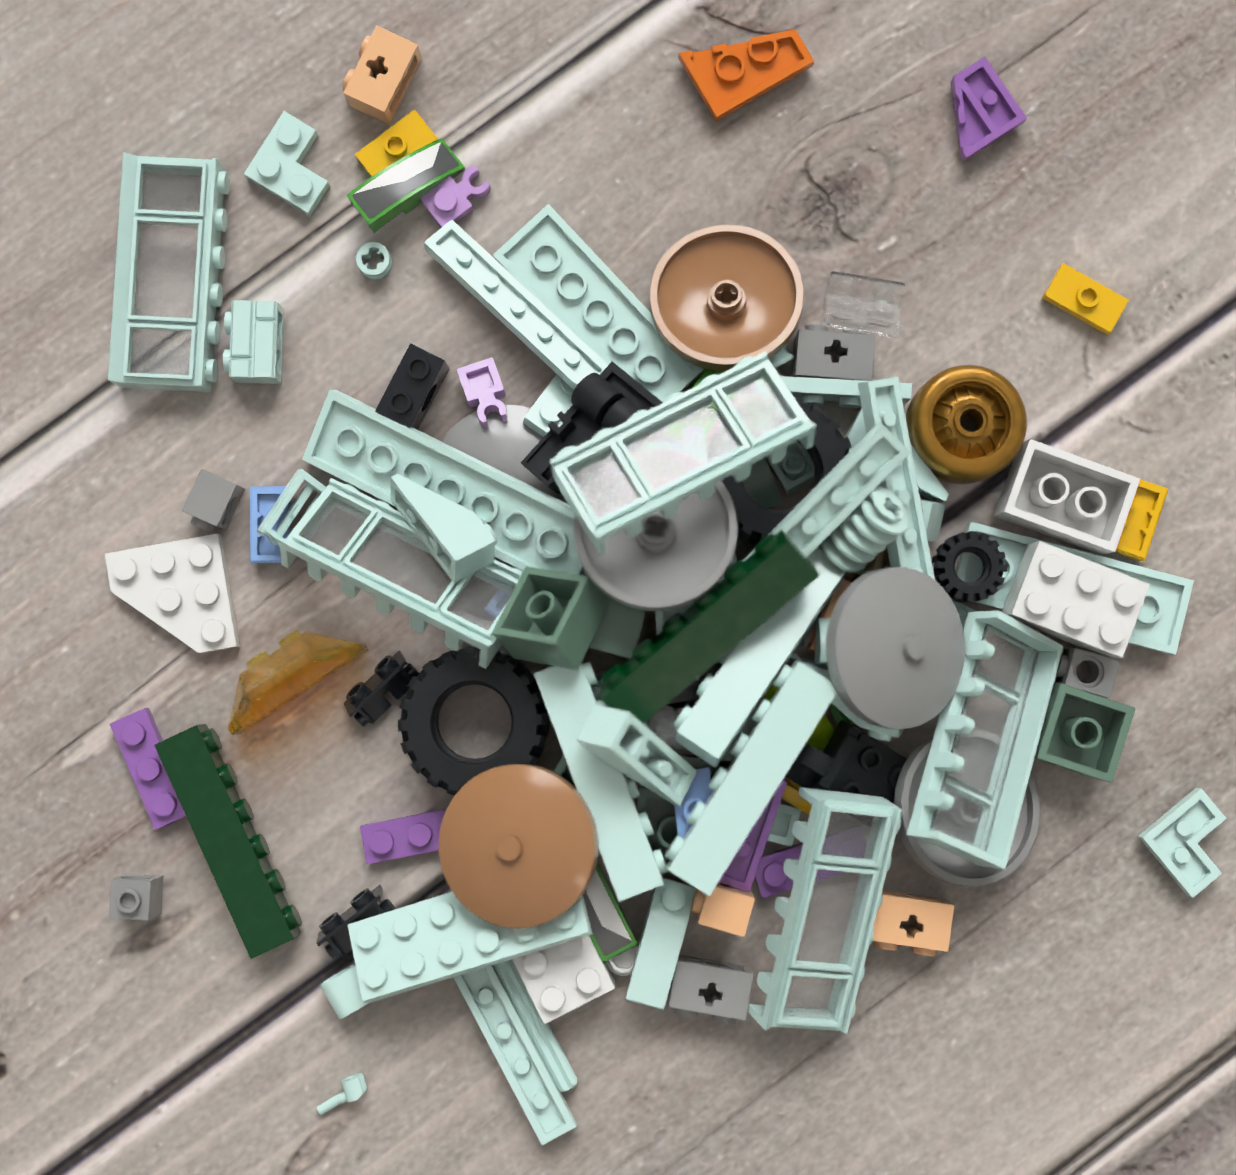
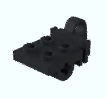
M611 362L600 375L596 372L590 373L578 383L571 396L573 405L565 414L562 411L557 414L562 421V425L558 427L551 421L548 424L549 432L521 462L527 470L557 494H562L553 478L550 460L555 458L561 450L570 446L577 447L591 440L600 430L605 428L613 429L627 422L638 411H649L663 404L660 399L614 362ZM650 436L626 447L628 452H636ZM612 454L585 469L595 476L603 467L616 458ZM580 471L571 475L574 481L577 480Z
M841 720L824 751L822 752L805 743L785 777L804 788L879 796L894 804L897 780L907 758L873 737L868 736L858 727ZM847 813L871 827L873 816Z

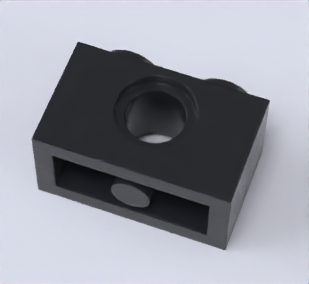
M410 343L375 412L408 428L413 427L418 430L449 371L445 360Z

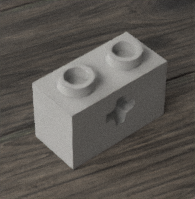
M806 325L805 329H799L795 336L793 354L795 358L793 359L792 377L872 381L876 335H866V330L861 328H844L842 333L830 332L828 327L824 325ZM831 347L835 348L836 355L840 356L837 362H832L831 355L827 354Z
M679 955L668 993V1007L675 1008L674 1013L684 1017L696 1018L698 1013L713 1015L714 1021L724 1024H736V1019L746 1021L754 973L749 966ZM708 983H714L716 991L719 993L713 992L711 997L706 999L703 991L699 989H707Z

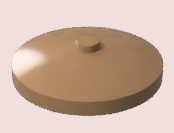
M740 225L709 226L684 236L674 243L662 256L655 268L650 285V309L654 325L660 337L673 352L684 360L712 370L728 371L740 360L746 357L754 358L764 352L767 353L768 359L773 357L792 338L798 327L803 309L804 289L802 277L792 256L780 243L767 234Z
M528 764L504 765L489 769L475 776L453 797L447 807L440 828L439 856L441 867L450 889L470 912L498 926L529 928L547 923L562 915L578 902L585 893L597 864L598 834L594 818L586 801L566 779L539 766Z

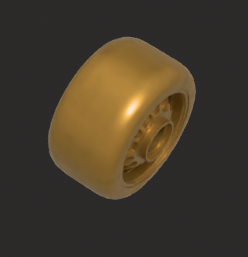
M960 365L939 372L916 392L906 413L911 445L937 479L953 484L976 483L1003 470L1020 451L1027 430L1025 406L1016 388L998 372L978 365ZM961 414H967L974 420L976 426L974 432H968L962 428L960 424Z

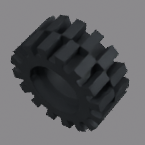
M977 531L962 532L946 539L936 549L937 554L932 558L934 576L947 594L955 599L954 601L970 603L984 600L988 596L995 594L998 591L997 587L1003 584L1005 580L1002 577L1003 572L1007 571V564L1003 565V558H1006L1004 551L1000 552L997 547L1000 545L996 540L990 541L988 539L989 535L984 533L977 534ZM962 553H973L982 561L983 571L978 580L965 582L957 576L954 565L956 559Z

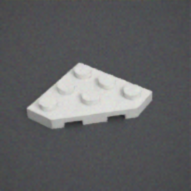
M217 533L105 553L110 591L198 653H208L240 647L221 534Z

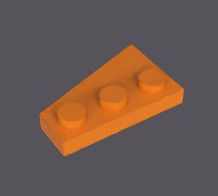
M796 29L753 37L750 41L727 46L724 43L714 45L712 49L693 53L690 50L678 54L680 63L716 122L808 70L814 64L813 57Z

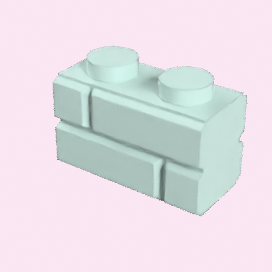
M233 300L231 302V312L225 313L224 329L226 335H230V349L224 350L223 368L225 372H229V378L236 383L281 384L284 309L278 302Z

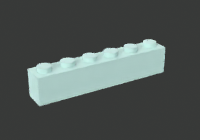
M818 547L807 558L812 562L820 576L718 661L723 666L715 677L710 673L705 677L696 692L701 697L694 708L686 706L674 723V726L678 728L675 741L715 768L773 684L782 667L788 662L844 579L847 571L832 563L824 551Z
M590 661L584 664L581 662L578 670L552 666L534 673L577 791L586 801L594 818L598 834V847L618 901L664 885L661 874L668 872L661 850L652 851L647 836L654 834L646 811L638 814L633 799L640 796L635 781L599 759L577 741L595 704L607 707L602 699L596 701L591 686L598 684Z
M799 661L794 662L791 667L786 664L782 667L773 682V685L777 687L776 692L770 701L763 698L751 717L756 723L749 735L742 732L732 746L729 753L735 757L727 770L722 767L717 770L708 785V788L713 790L705 804L700 801L697 802L686 822L691 824L683 839L677 835L665 853V857L670 859L666 865L667 869L708 896L713 892L837 694L831 681Z

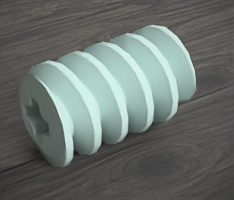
M884 487L875 488L871 493L872 496L866 497L861 502V506H857L851 512V515L847 516L841 522V525H838L822 541L825 555L837 567L848 572L855 573L861 571L868 562H871L878 553H881L888 544L892 543L899 534H902L908 528L909 517L907 510L901 500L889 489Z

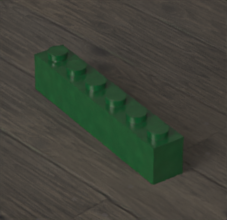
M783 530L776 535H767L756 545V552L744 562L739 560L731 565L725 572L724 579L707 594L694 601V605L682 615L681 613H676L664 623L661 633L652 640L645 639L639 643L628 661L622 666L616 664L604 674L601 680L602 683H600L602 700L610 708L630 712L644 724L817 579L820 575L812 562Z
M207 724L195 725L155 744L157 753L250 959L296 938L301 934L299 926L302 925L301 917L293 904L288 905L282 892L286 890L283 877L277 869L272 870L267 856L270 855L268 844L263 835H257L251 823V820L254 819L252 809L245 798L240 799L235 788V785L238 784L237 776L229 763L224 764L218 751L222 749V744L216 731L213 728L209 729Z

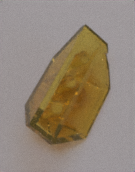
M298 630L290 633L278 642L281 648L270 655L266 651L262 652L246 663L249 669L239 675L228 730L231 735L242 734L369 649L364 643L310 632L300 634Z

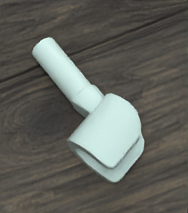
M356 1073L342 1079L341 1083L344 1091L317 1106L319 1114L323 1115L346 1101L354 1102L367 1091L363 1073Z

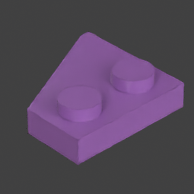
M985 56L952 78L951 90L960 158L963 162L1026 121L1027 117Z

